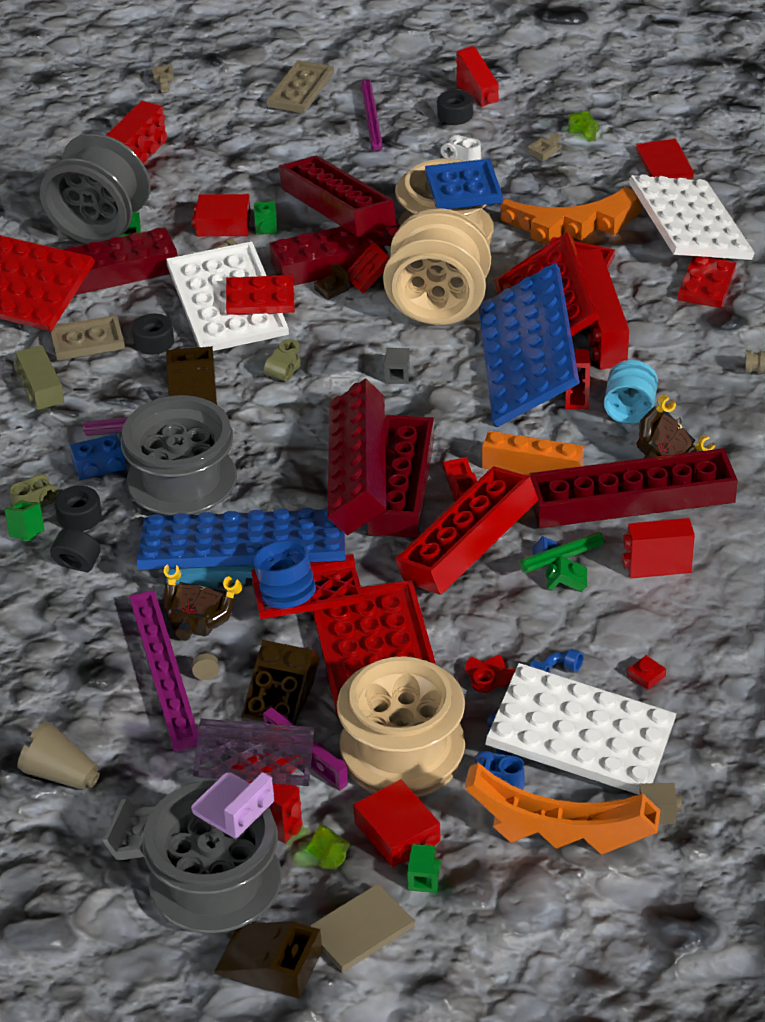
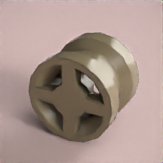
M746 350L745 373L757 371L759 374H764L765 351L753 353L751 350Z

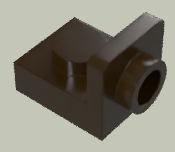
M334 263L332 264V275L314 282V289L326 300L338 296L349 290V273L345 268Z

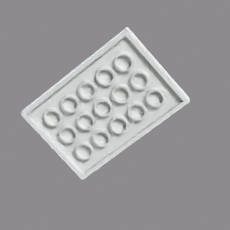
M631 175L629 184L673 255L752 260L755 252L707 181L702 179L687 180L685 178L672 179L665 176Z
M252 241L167 259L169 272L198 347L213 346V351L289 335V328L282 313L227 315L226 277L266 276Z
M519 663L488 733L485 745L639 795L641 783L654 782L677 713Z

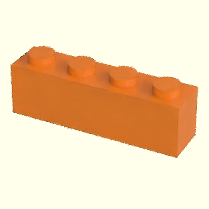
M488 431L482 446L483 469H491L495 466L529 476V473L583 466L584 446L572 443Z

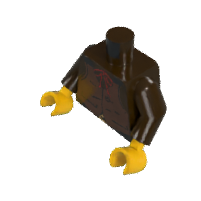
M661 395L658 398L659 405L657 407L654 406L640 420L639 439L636 444L637 448L645 455L644 458L712 450L715 447L714 443L703 446V443L710 439L708 435L700 436L698 444L694 445L696 440L668 413L675 409L676 402L671 400L665 405V402L669 400L667 395Z
M168 564L164 567V574L168 579V585H165L163 604L167 618L171 619L172 628L176 630L175 634L180 640L187 641L192 634L208 636L213 629L229 620L236 600L233 598L234 594H238L242 590V583L238 579L233 587H231L233 579L230 576L224 579L223 586L227 593L226 591L179 582L177 586L176 581L182 575L178 565L176 566V573L173 575H169L170 567Z

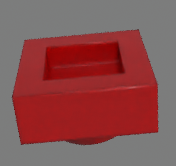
M647 655L628 668V677L647 690L666 676V668Z

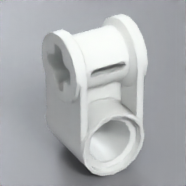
M453 135L449 143L441 147V154L445 159L461 161L481 160V143L478 139Z

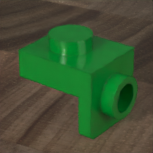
M560 556L554 564H550L545 574L547 589L551 591L559 582L580 592L587 587V568L579 563Z

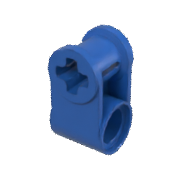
M481 751L476 755L475 763L481 764L493 775L523 790L525 787L524 762L521 758L488 751Z

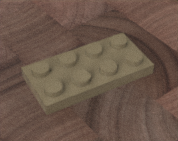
M297 60L267 99V107L293 111L295 113H305L334 74V66Z

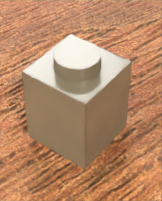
M641 783L639 794L643 793L661 810L659 824H676V814L682 811L681 794L676 795L675 783Z

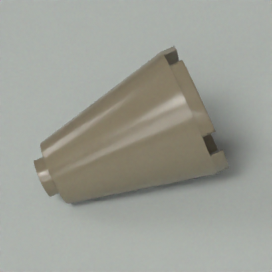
M44 721L32 732L30 737L34 740L30 747L24 745L18 759V768L29 775L85 790L88 787L92 788L96 784L100 775L97 772L98 765L54 724Z

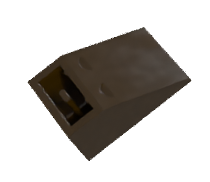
M213 346L166 350L169 396H195L209 400L217 405Z
M262 640L241 717L264 722L263 713L272 707L279 714H284L295 725L313 686L320 659L315 651Z
M294 921L247 924L235 930L214 974L300 999L322 953L321 931L318 928Z

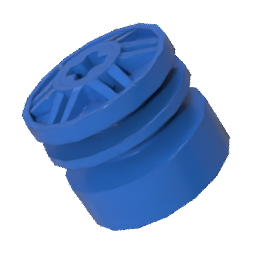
M281 540L272 542L256 552L253 558L257 579L259 580L263 601L268 606L282 609L296 607L307 602L314 595L316 585L307 548L304 544L295 540Z

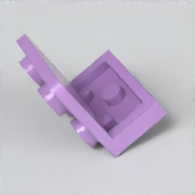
M262 772L250 784L232 773H225L192 805V813L237 839L274 802L272 777Z

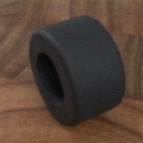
M449 90L441 93L437 99V116L439 120L449 125H460L469 122L473 117L472 96L462 90Z
M153 313L143 315L134 321L132 325L134 346L138 351L151 355L160 354L173 346V323L169 317Z
M83 485L72 486L61 491L55 499L57 520L63 528L85 531L96 526L101 520L100 497L97 491L91 487Z
M72 528L62 529L50 549V555L57 564L86 573L92 570L101 552L100 545L92 536Z

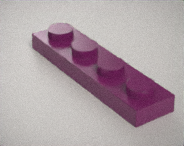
M272 707L263 713L266 733L277 723L286 727L288 747L303 755L304 763L339 791L348 785V769L342 759L334 757L327 751L324 745L316 743L303 729L297 728L284 714H279Z

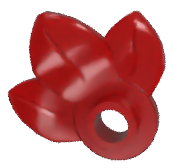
M496 655L483 663L477 658L470 657L465 664V671L471 677V687L480 693H488L495 690L496 687L510 685L516 669L512 668L505 669V663L501 655Z

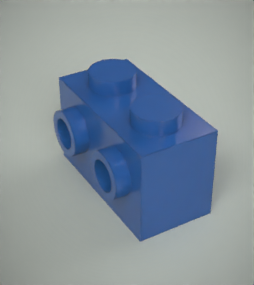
M117 433L70 444L72 463L79 481L127 469Z

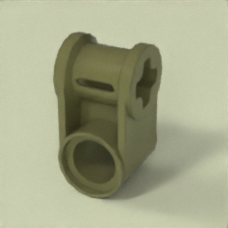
M286 339L279 344L265 363L264 374L266 376L285 382L291 379L293 373L301 364L300 357L298 356L300 349L298 341Z
M36 474L10 487L11 505L24 500L40 503V506L43 507L54 503L60 491L58 487L49 483V479L45 474Z

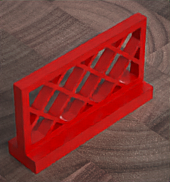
M345 555V561L310 562L316 591L307 602L287 609H264L268 605L263 601L255 569L251 570L253 590L260 619L364 603V595L356 571L354 555ZM332 586L339 588L336 592L329 590ZM347 591L355 593V595L349 596L343 594H345ZM321 595L329 597L324 600L318 599Z

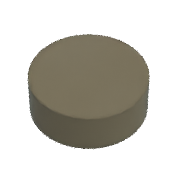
M212 654L198 655L192 661L193 675L200 680L215 678L219 673L218 659Z

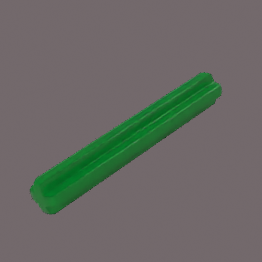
M597 532L520 560L519 566L522 572L528 573L555 563L560 556L567 559L604 545L605 539L602 533Z

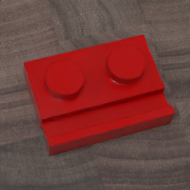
M373 242L347 270L350 276L349 280L364 294L384 272L390 257Z

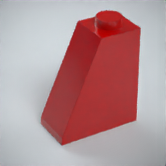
M470 46L456 51L457 86L462 91L469 93L473 100L481 107L498 102L499 84L476 47Z
M574 350L580 383L565 391V409L589 410V350Z

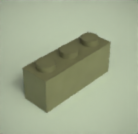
M43 345L17 351V361L14 362L16 374L20 375L23 389L27 388L26 393L29 402H34L37 410L64 403L61 382Z

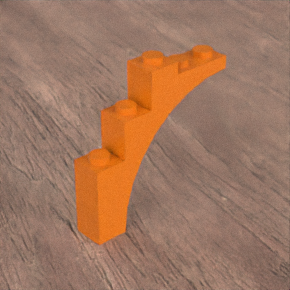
M627 187L602 200L572 207H539L504 199L503 203H501L500 220L530 232L531 239L545 245L549 244L552 237L559 238L566 232L573 238L582 241L595 229L614 236L642 212V203L634 190Z
M479 763L469 766L465 789L495 816L493 827L510 843L538 832L556 849L584 838L589 845L593 846L602 855L658 833L661 810L643 793L626 799L608 802L578 803L561 801L535 795L512 786L493 775Z

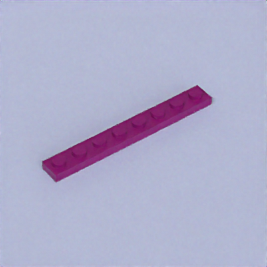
M155 590L130 595V604L173 751L176 752L201 746L199 733Z

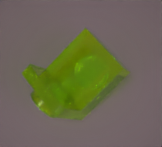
M588 111L569 114V133L582 132L588 142L596 141V132H598L599 128L597 121L593 119Z
M319 825L306 851L319 860L318 865L321 868L337 869L345 860L346 851L350 843L327 826Z

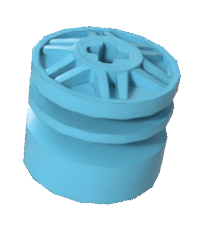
M636 360L622 361L613 366L608 376L604 398V407L607 414L623 424L633 425L640 423V420L655 405L658 377L655 370L648 364Z

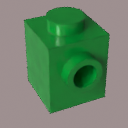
M275 201L254 202L256 235L277 234Z
M21 500L4 509L9 537L19 538L21 541H31L35 539L36 535L45 531L40 503Z

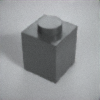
M386 348L385 383L409 384L410 348Z

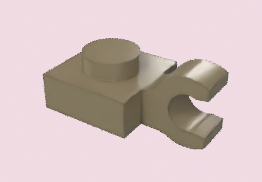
M172 65L153 66L154 83L159 82L161 84V92H169L168 82L174 81Z
M554 133L547 140L540 138L528 146V154L541 161H545L562 148V145L557 143L562 139V136Z

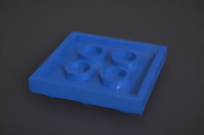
M490 158L425 166L426 178L436 209L450 210L452 208H470L478 205L503 203V194Z

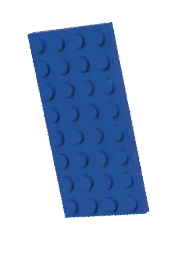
M556 263L542 268L538 273L529 278H524L520 283L503 290L500 294L480 304L478 308L492 421L497 427L580 383L561 271Z
M327 507L320 510L302 508L297 511L277 509L274 512L252 510L249 513L227 511L224 514H213L211 512H203L199 515L178 513L174 516L153 514L149 517H144L137 556V569H164L167 564L170 568H176L177 565L179 568L254 565L253 558L256 552L272 542L281 540H295L304 544L307 548L310 562L345 561V532L340 530L327 517Z

